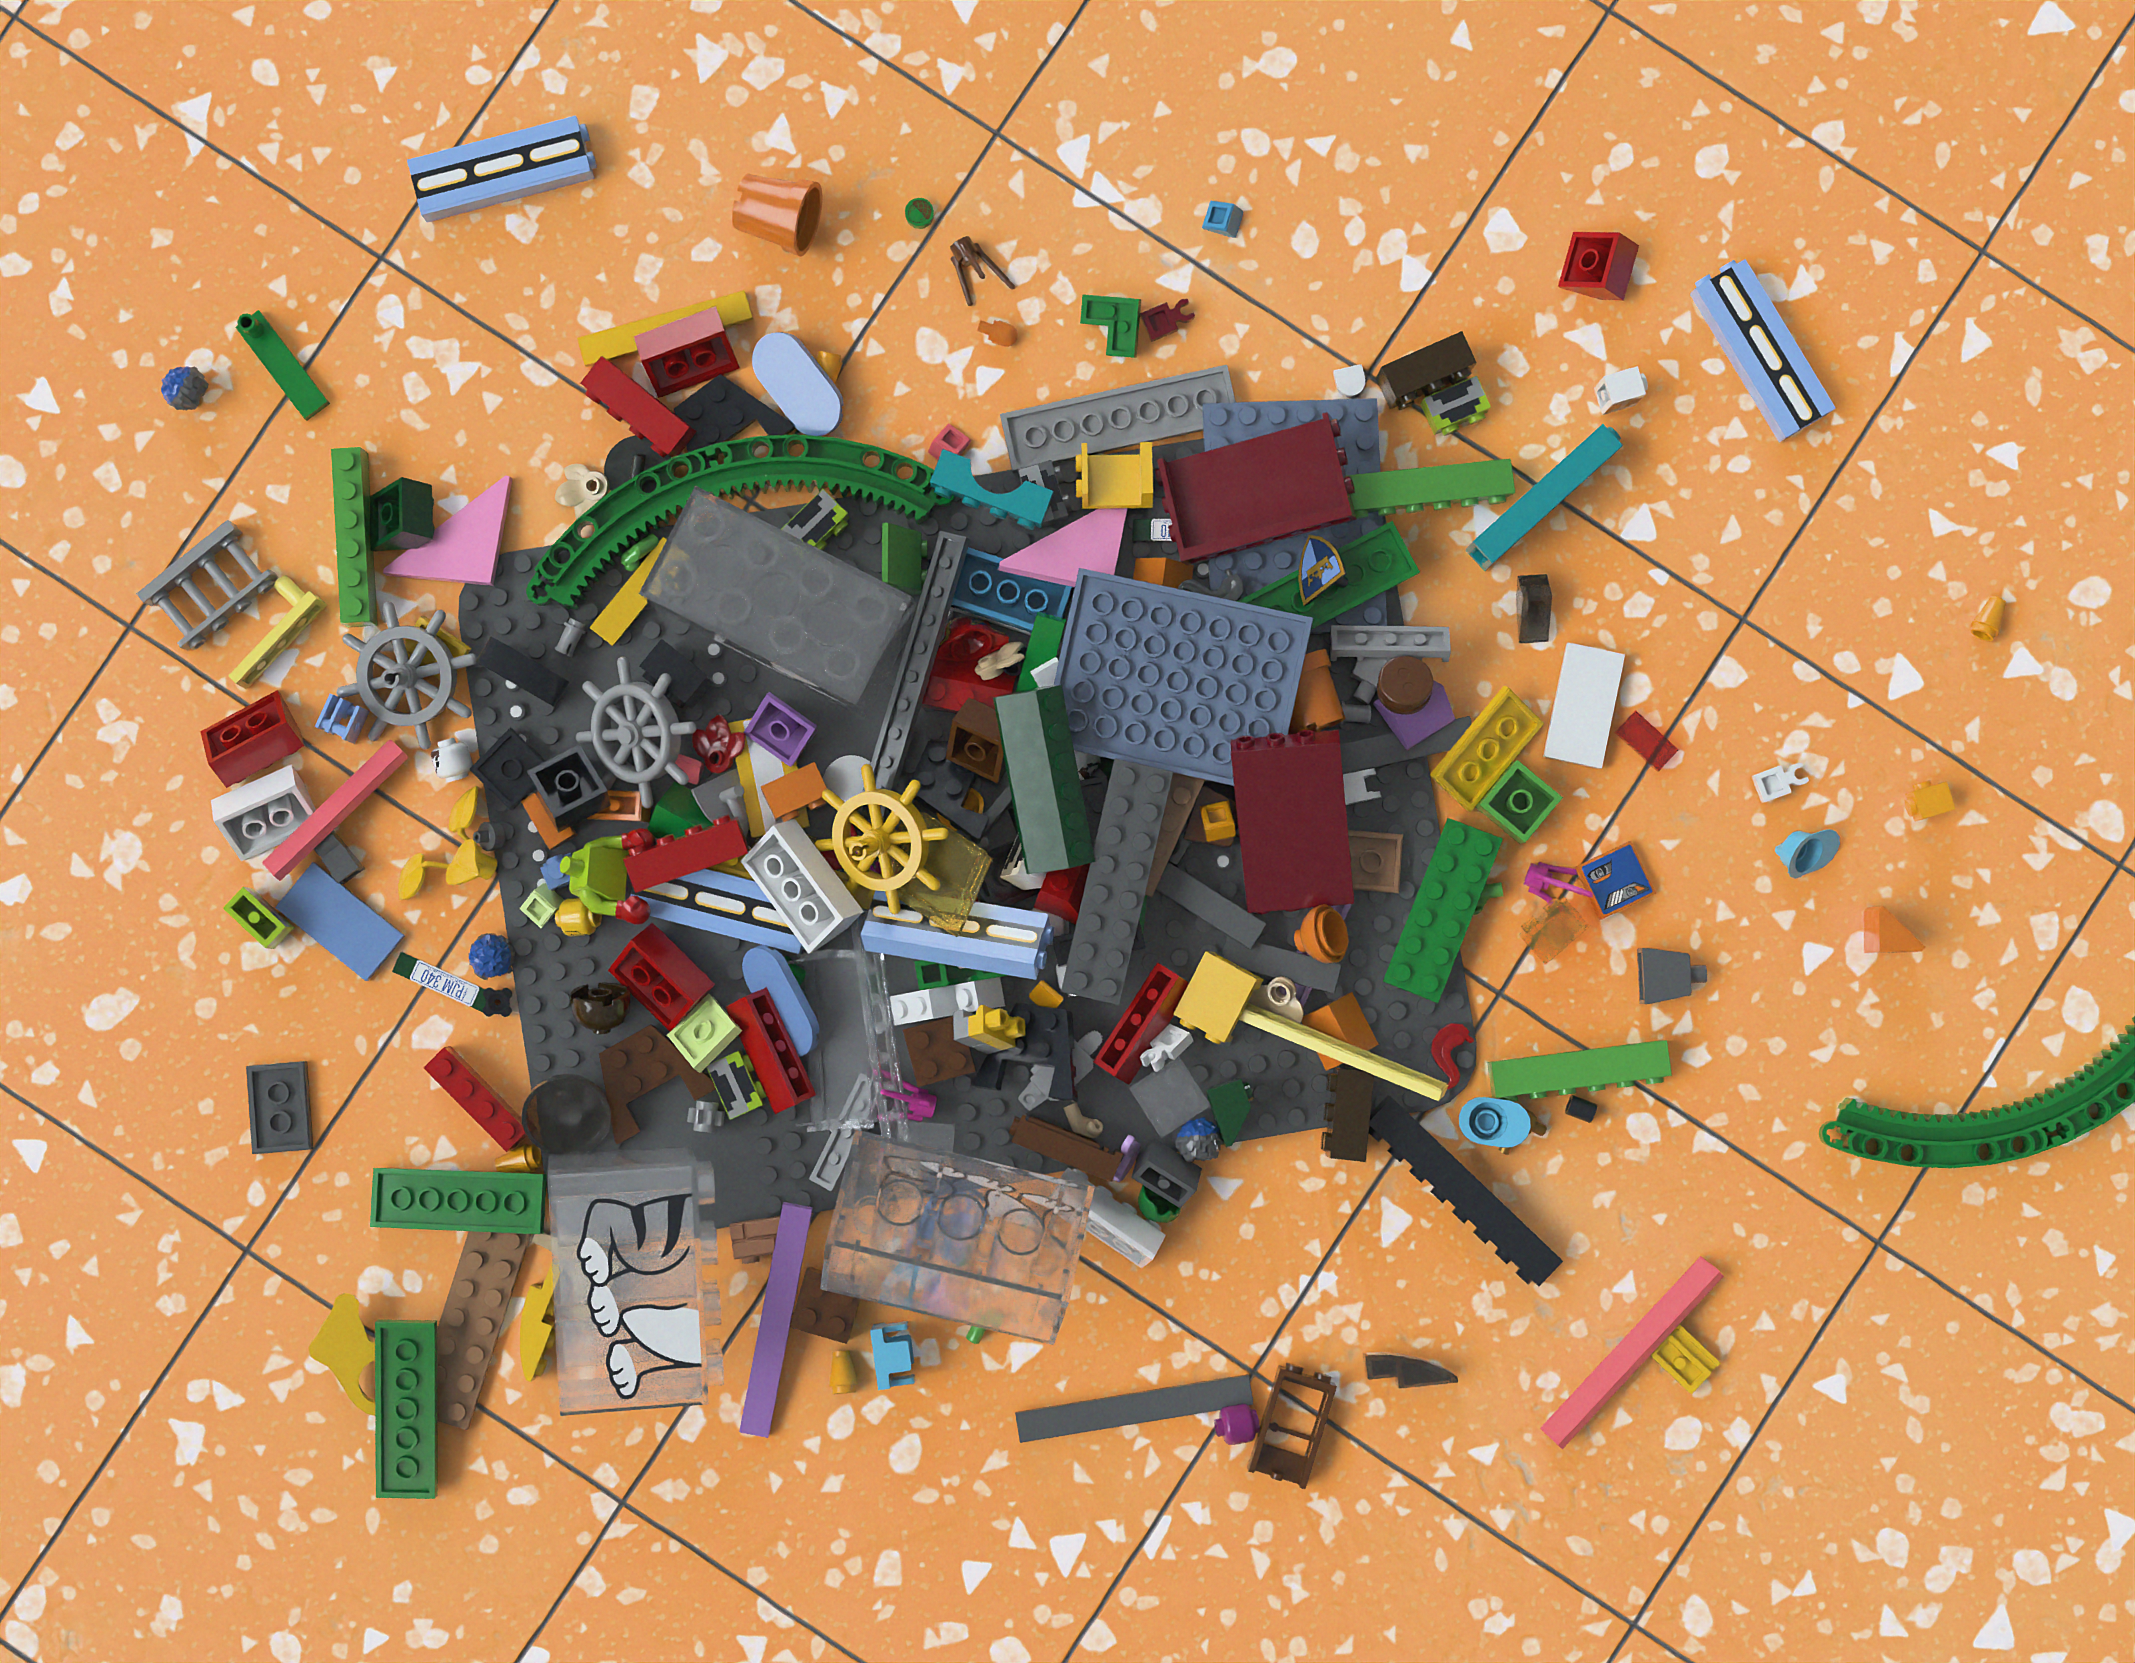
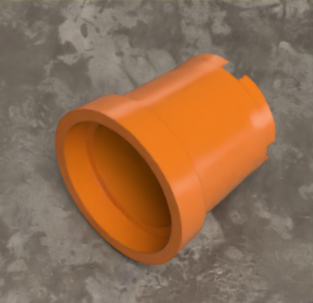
M746 174L737 190L742 192L740 202L734 200L733 227L743 233L780 245L785 252L799 257L805 255L814 240L820 221L823 200L820 183L804 179L793 182Z
M1326 649L1317 650L1305 655L1288 734H1297L1302 730L1321 732V730L1327 727L1331 728L1346 719L1329 671L1331 662Z

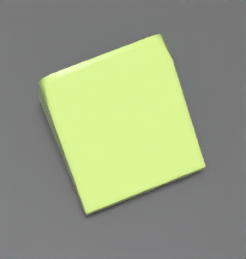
M543 883L533 890L520 910L540 928H543L555 915L556 911L559 910L564 899L555 891L549 890L547 884Z

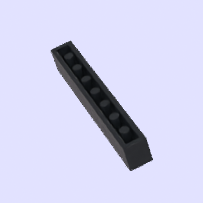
M1388 1095L1370 1114L1369 1134L1378 1142L1384 1139L1391 1146L1387 1151L1399 1162L1405 1159L1412 1166L1409 1172L1421 1183L1426 1179L1433 1186L1430 1192L1442 1203L1448 1200L1455 1207L1451 1212L1464 1224L1469 1220L1476 1227L1473 1233L1485 1244L1490 1240L1497 1247L1494 1253L1506 1264L1512 1261L1519 1268L1515 1273L1528 1285L1533 1281L1539 1287L1563 1262L1557 1254L1391 1096Z

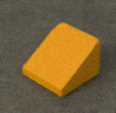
M1228 800L1199 806L1208 842L1236 835Z
M1041 980L1029 994V998L1035 1004L1042 1007L1057 1008L1064 1000V997L1044 980Z

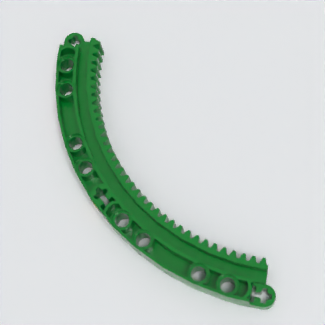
M797 434L756 436L716 443L664 461L641 472L605 495L576 519L541 558L534 569L536 573L526 588V594L528 599L538 606H546L552 600H555L567 609L578 610L579 606L575 600H585V596L581 591L583 589L592 590L589 581L599 582L596 573L599 571L606 574L607 570L604 564L608 563L614 566L615 562L612 556L616 555L621 558L623 554L621 548H631V540L639 542L641 540L639 534L641 533L648 536L650 534L649 527L651 526L657 531L660 530L659 521L661 520L667 525L670 524V515H673L677 520L680 519V510H683L687 515L690 514L691 505L700 510L701 501L711 506L712 498L715 497L721 503L723 494H726L732 500L734 491H738L741 497H744L746 489H749L751 494L755 495L757 487H760L762 492L766 494L768 487L772 486L774 492L778 493L780 485H783L786 492L790 491L792 485H795L797 492H801L803 485H806L809 493H812L815 486L818 487L819 492L829 487L831 495H835L837 490L840 489L842 497H846L849 491H851L854 500H857L860 494H862L865 503H868L873 497L874 504L877 507L884 501L885 509L888 511L895 505L894 509L897 515L901 514L904 510L908 520L915 515L917 525L927 521L934 505L947 507L953 503L956 496L952 495L950 499L942 497L939 500L937 499L938 495L934 493L935 490L933 489L927 494L926 492L931 488L930 480L934 473L933 469L908 457L868 444L834 437ZM800 444L804 446V452L797 457L791 456L789 454L790 448ZM759 446H766L769 448V453L764 458H757L754 456L755 450ZM723 453L725 456L724 463L719 465L717 462L718 454ZM871 455L880 458L879 464L873 468H869L864 464L866 458ZM703 457H708L711 468H708ZM687 466L689 470L685 477L677 478L674 476L677 467ZM909 467L913 470V474L908 479H901L897 476L899 469ZM650 480L656 481L657 486L653 492H643L644 483ZM587 525L594 526V534L591 537H581L583 527ZM562 551H569V561L559 564L557 562L558 554ZM543 575L554 586L552 587L547 584L544 589L547 592V596H540L538 599H535L537 594L534 592V589L536 587H543L544 582L540 579Z
M2133 1016L2131 1019L2135 1024V1016ZM2126 1025L2124 1028L2128 1034H2118L2117 1037L2120 1042H2110L2111 1050H2102L2101 1054L2103 1057L2092 1058L2094 1064L2083 1065L2084 1071L2076 1070L2074 1072L2075 1077H2065V1083L2057 1082L2055 1083V1088H2045V1093H2035L2034 1097H2025L2024 1101H2014L2013 1105L2004 1104L2002 1108L1992 1107L1991 1110L1971 1111L1969 1114L1932 1115L1878 1108V1106L1867 1105L1865 1102H1856V1099L1845 1098L1838 1105L1837 1109H1840L1836 1121H1826L1819 1128V1139L1828 1147L1865 1159L1910 1167L1949 1169L1986 1166L2022 1159L2066 1144L2106 1123L2135 1102V1025ZM2121 1083L2126 1086L2127 1090L2123 1098L2119 1097L2117 1093L2118 1086ZM2093 1103L2098 1107V1114L2095 1118L2089 1115V1107ZM2056 1125H2060L2061 1129L2057 1131V1135H2046L2045 1132L2055 1131L2057 1129ZM1836 1126V1132L1842 1134L1841 1139H1833L1830 1142L1827 1130L1834 1129ZM2019 1136L2022 1139L2023 1145L2016 1152L2013 1148V1140ZM1873 1138L1877 1143V1149L1873 1154H1869L1866 1150V1144ZM1985 1143L1988 1147V1155L1981 1159L1978 1149ZM1908 1144L1912 1149V1154L1909 1159L1904 1160L1901 1156V1150Z

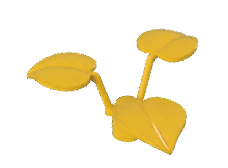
M478 786L466 791L456 801L450 812L449 830L453 833L458 831V835L465 841L458 848L454 860L450 864L425 861V855L422 853L413 855L406 862L400 874L398 883L399 900H408L419 891L425 878V869L429 867L447 869L446 882L452 886L467 883L478 877L488 880L493 876L497 867V859L482 853V847L478 846L476 841L470 839L465 834V829L471 825L476 813Z

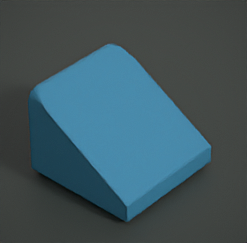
M1210 201L1202 228L1227 237L1236 238L1243 217V210L1236 204Z

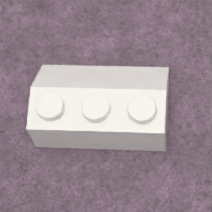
M292 764L211 800L213 821L240 861L280 845L316 811L304 782Z

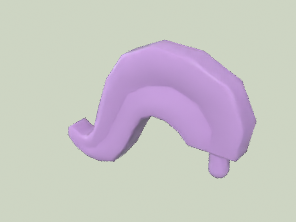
M1128 1135L1122 1144L1121 1153L1124 1154V1157L1117 1168L1113 1178L1114 1181L1120 1182L1126 1177L1139 1154L1141 1144L1135 1141V1138L1131 1135Z

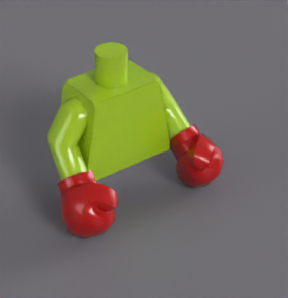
M644 828L622 833L620 836L600 837L586 843L583 849L574 852L572 857L565 856L560 863V872L570 876V892L578 896L592 913L616 916V919H622L634 925L644 924L649 919L651 913L647 901L638 896H630L625 901L627 869L623 858L629 855L628 849L645 844L646 848L656 845L655 837L649 829Z

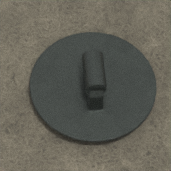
M631 436L619 441L608 453L604 465V475L609 481V489L613 491L641 472L672 457L666 455L663 458L651 449L653 442L646 437L641 440L637 436ZM650 480L644 483L643 492H653L657 486L656 481Z

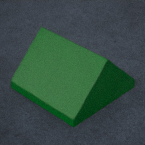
M674 781L657 803L648 829L657 839L670 834L677 838L686 835L684 830L692 826L701 824L702 828H706L714 824L704 815L692 791Z

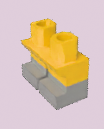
M981 1005L978 1007L976 1015L964 1009L953 1012L954 1040L969 1047L972 1046V1048L983 1053L991 1054L1015 1047V1038L1025 1036L1024 1018L1019 1016L1010 1017L1007 1011L1001 1008L995 1010L986 1005Z

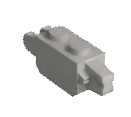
M1098 1031L1088 1032V1035L1083 1036L1078 1042L1074 1040L1075 1049H1072V1056L1077 1076L1074 1078V1085L1093 1069V1059L1090 1055L1103 1040L1101 1033H1098ZM1035 1065L1031 1069V1072L1034 1074L1030 1078L1031 1082L1018 1097L1019 1101L1029 1111L1046 1099L1059 1101L1048 1097L1055 1068Z

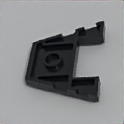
M721 374L674 408L675 414L697 431L686 445L688 452L716 443L727 442L755 421H758L768 436L788 435L796 429L789 420ZM703 457L708 468H711L708 457Z
M929 740L910 782L918 780L921 784V788L914 799L933 813H939L950 821V825L955 829H963V832L970 836V840L980 844L989 824V817L963 808L978 774L945 759L948 741Z
M1013 807L1008 809V811L1013 822L1016 834L1018 835V827ZM963 829L949 833L946 839L935 840L936 844L980 903L1007 907L1038 894L1041 889L1022 890L1000 877L1015 840L975 857H972Z
M1016 1003L1009 1016L1024 1018L1025 1036L1015 1038V1047L988 1054L972 1085L981 1089L1001 1091L1008 1061L1051 1067L1055 1069L1048 1097L1077 1103L1078 1091L1075 1090L1074 1078L1077 1077L1076 1066L1073 1065L1072 1049H1075L1072 1012L1065 1009Z

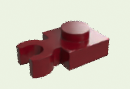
M1188 299L1179 300L1173 309H1170L1166 302L1140 313L1141 320L1151 342L1177 332L1178 326L1176 322L1189 323L1195 318L1194 312L1189 315H1183L1180 311L1182 307L1189 304Z

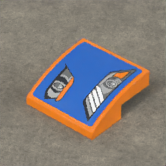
M1628 841L1574 867L1584 889L1593 893V896L1589 897L1599 920L1656 894L1632 841Z

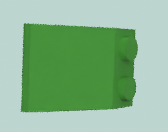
M882 523V584L886 593L921 595L928 573L927 569H922V558L928 557V541L922 540V534L919 531L891 523Z

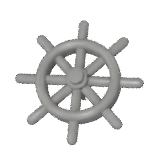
M388 601L383 605L388 629L373 636L367 644L352 634L347 633L343 636V643L360 653L356 667L357 683L339 687L336 694L340 698L360 694L365 705L377 716L368 733L371 741H377L380 738L387 723L398 726L414 725L420 748L427 750L431 746L426 722L440 715L446 707L463 718L471 716V709L454 699L453 696L457 684V669L476 664L478 657L470 653L453 658L447 645L436 636L446 618L443 610H437L434 613L426 629L416 626H400L395 606L392 602ZM403 638L418 641L410 659H408ZM391 641L397 662L380 652ZM429 649L437 662L419 666ZM374 663L386 669L380 677L373 678ZM440 674L439 689L423 678ZM393 688L386 702L381 699L377 689ZM417 689L434 699L423 710ZM404 692L411 713L395 710Z
M620 657L617 660L621 684L613 686L602 693L592 682L586 681L583 683V690L596 702L591 718V731L578 732L576 740L579 743L593 742L599 759L608 769L602 779L607 790L612 787L617 777L626 782L638 783L642 805L645 808H650L653 805L651 780L658 779L668 772L679 784L685 785L688 783V775L675 762L680 750L681 734L694 733L696 725L694 722H678L671 703L664 696L671 682V676L668 673L662 674L654 687L644 682L632 681L629 661L626 657ZM635 697L645 703L639 715ZM622 698L626 715L616 706ZM611 718L619 724L618 728L611 729ZM658 736H661L660 748L653 742ZM613 740H619L622 744L619 750H617ZM631 751H633L635 766L626 761ZM645 751L655 760L649 768H647Z

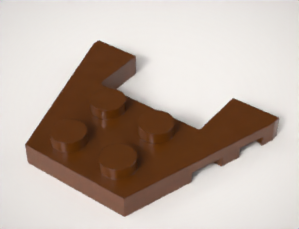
M652 1024L599 1053L613 1135L617 1145L641 1132L627 1104L674 1077L681 1076L694 1101L716 1090L712 1079L703 1071L699 1073L695 1070L678 1048Z

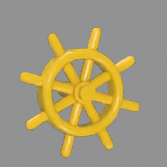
M864 764L861 767V774L865 791L851 797L846 802L830 789H825L822 792V798L838 812L832 827V838L817 840L814 845L818 851H835L840 865L850 876L845 887L851 895L854 894L859 884L872 890L885 891L889 911L891 914L896 915L901 910L897 888L907 884L915 877L931 890H938L940 888V881L923 867L928 858L929 841L946 839L949 836V831L946 828L927 829L922 815L911 803L921 788L918 780H912L902 795L888 789H877L872 766ZM868 804L871 823L857 812L861 806ZM880 805L892 810L885 823H883ZM900 820L904 822L908 831L897 832L895 830ZM851 823L864 834L851 837ZM911 843L910 856L898 847L897 844ZM890 855L905 867L897 875H894ZM877 856L882 874L870 870Z

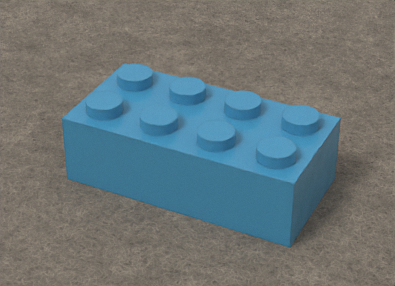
M968 547L951 607L1032 633L1037 612L1060 618L1064 617L1073 587L999 571L1000 561L1004 560L1003 558Z

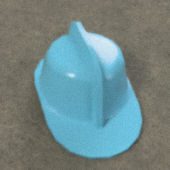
M1832 829L1822 830L1813 834L1795 831L1783 843L1775 847V853L1780 856L1781 862L1788 868L1790 877L1797 879L1826 866L1838 851L1840 836Z
M1476 1097L1469 1100L1462 1107L1459 1114V1127L1463 1135L1470 1141L1482 1145L1502 1148L1514 1147L1521 1144L1528 1137L1531 1128L1530 1117L1527 1111L1520 1104L1509 1100Z

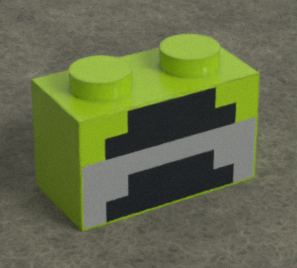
M1478 376L1427 396L1420 403L1433 434L1436 435L1442 432L1443 436L1459 430L1458 425L1469 421L1470 425L1482 421L1486 418L1485 413L1491 408Z
M822 489L781 530L808 558L811 554L814 556L820 554L827 546L825 541L832 534L838 536L848 526L846 521L849 519V515Z
M243 886L223 907L233 919L266 949H275L295 928L250 887Z
M740 1050L707 1066L730 1120L765 1105L763 1098L767 1096L760 1081L755 1082L751 1073L754 1068L747 1054L743 1055Z

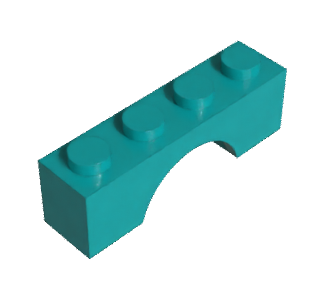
M942 449L930 480L931 487L935 488L934 493L949 499L952 495L962 498L964 505L974 509H978L979 505L990 509L989 513L1000 519H1006L1007 516L1018 520V525L1033 530L1035 526L1038 528L1042 527L1054 496V491L1029 481H1025L1016 490L1005 494L986 491L979 486L972 475L971 460Z

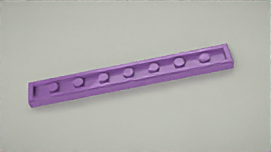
M783 1202L739 1430L740 1433L768 1438L770 1435L813 1207Z

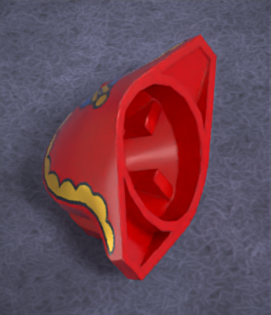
M970 616L954 618L945 627V636L939 644L936 658L955 662L974 661L1009 643V636L993 629L987 620L982 621Z

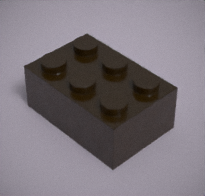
M1460 331L1383 365L1376 380L1389 409L1398 406V409L1402 410L1415 403L1414 400L1422 395L1427 397L1441 391V388L1449 383L1453 386L1467 380V376L1472 374L1471 371L1477 362L1463 331Z
M1335 1067L1333 1068V1073L1327 1074L1326 1091H1330L1331 1096L1330 1103L1325 1102L1323 1120L1328 1121L1327 1132H1322L1320 1149L1325 1151L1326 1157L1366 1162L1374 1082L1373 1074L1363 1070Z

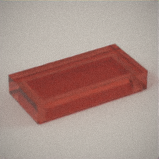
M1636 710L1614 732L1657 772L1679 750Z

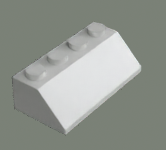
M795 819L773 825L749 853L741 859V863L808 954L813 953L842 933L864 912Z
M1067 1168L1050 1194L1076 1204V1207L1064 1208L1053 1206V1208L1141 1269L1152 1261L1166 1236L1161 1232L1162 1228L1156 1222L1149 1219L1145 1221L1136 1215L1137 1210L1128 1203L1122 1202L1120 1204L1112 1198L1113 1194L1101 1185L1096 1187L1088 1182V1176L1076 1168L1073 1170Z

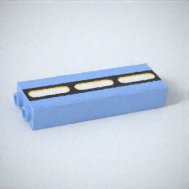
M575 115L407 159L421 216L428 223L595 179L592 169H596L597 164L593 151H587L585 142L590 141L586 124H580Z
M1744 259L1739 263L1732 260L1719 269L1721 273L1712 278L1708 274L1695 282L1696 288L1690 293V296L1780 443L1826 416L1836 407L1747 260Z
M702 869L636 893L634 888H632L630 896H638L647 901L651 910L650 916L797 954H802V950L805 949L755 881Z
M897 889L901 910L896 915L891 914L889 911L885 891H875L861 932V938L866 951L1034 980L1037 979L1039 969H1044L1047 959L1045 949L1047 944L1052 943L1054 937V927L1050 926L1049 914L902 889Z

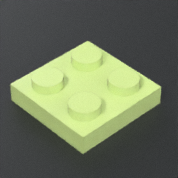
M708 993L667 1036L691 1066L701 1073L742 1030L718 1001Z

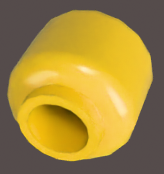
M579 897L563 900L559 910L555 913L556 925L561 927L563 933L570 937L594 933L602 920V914L592 913Z

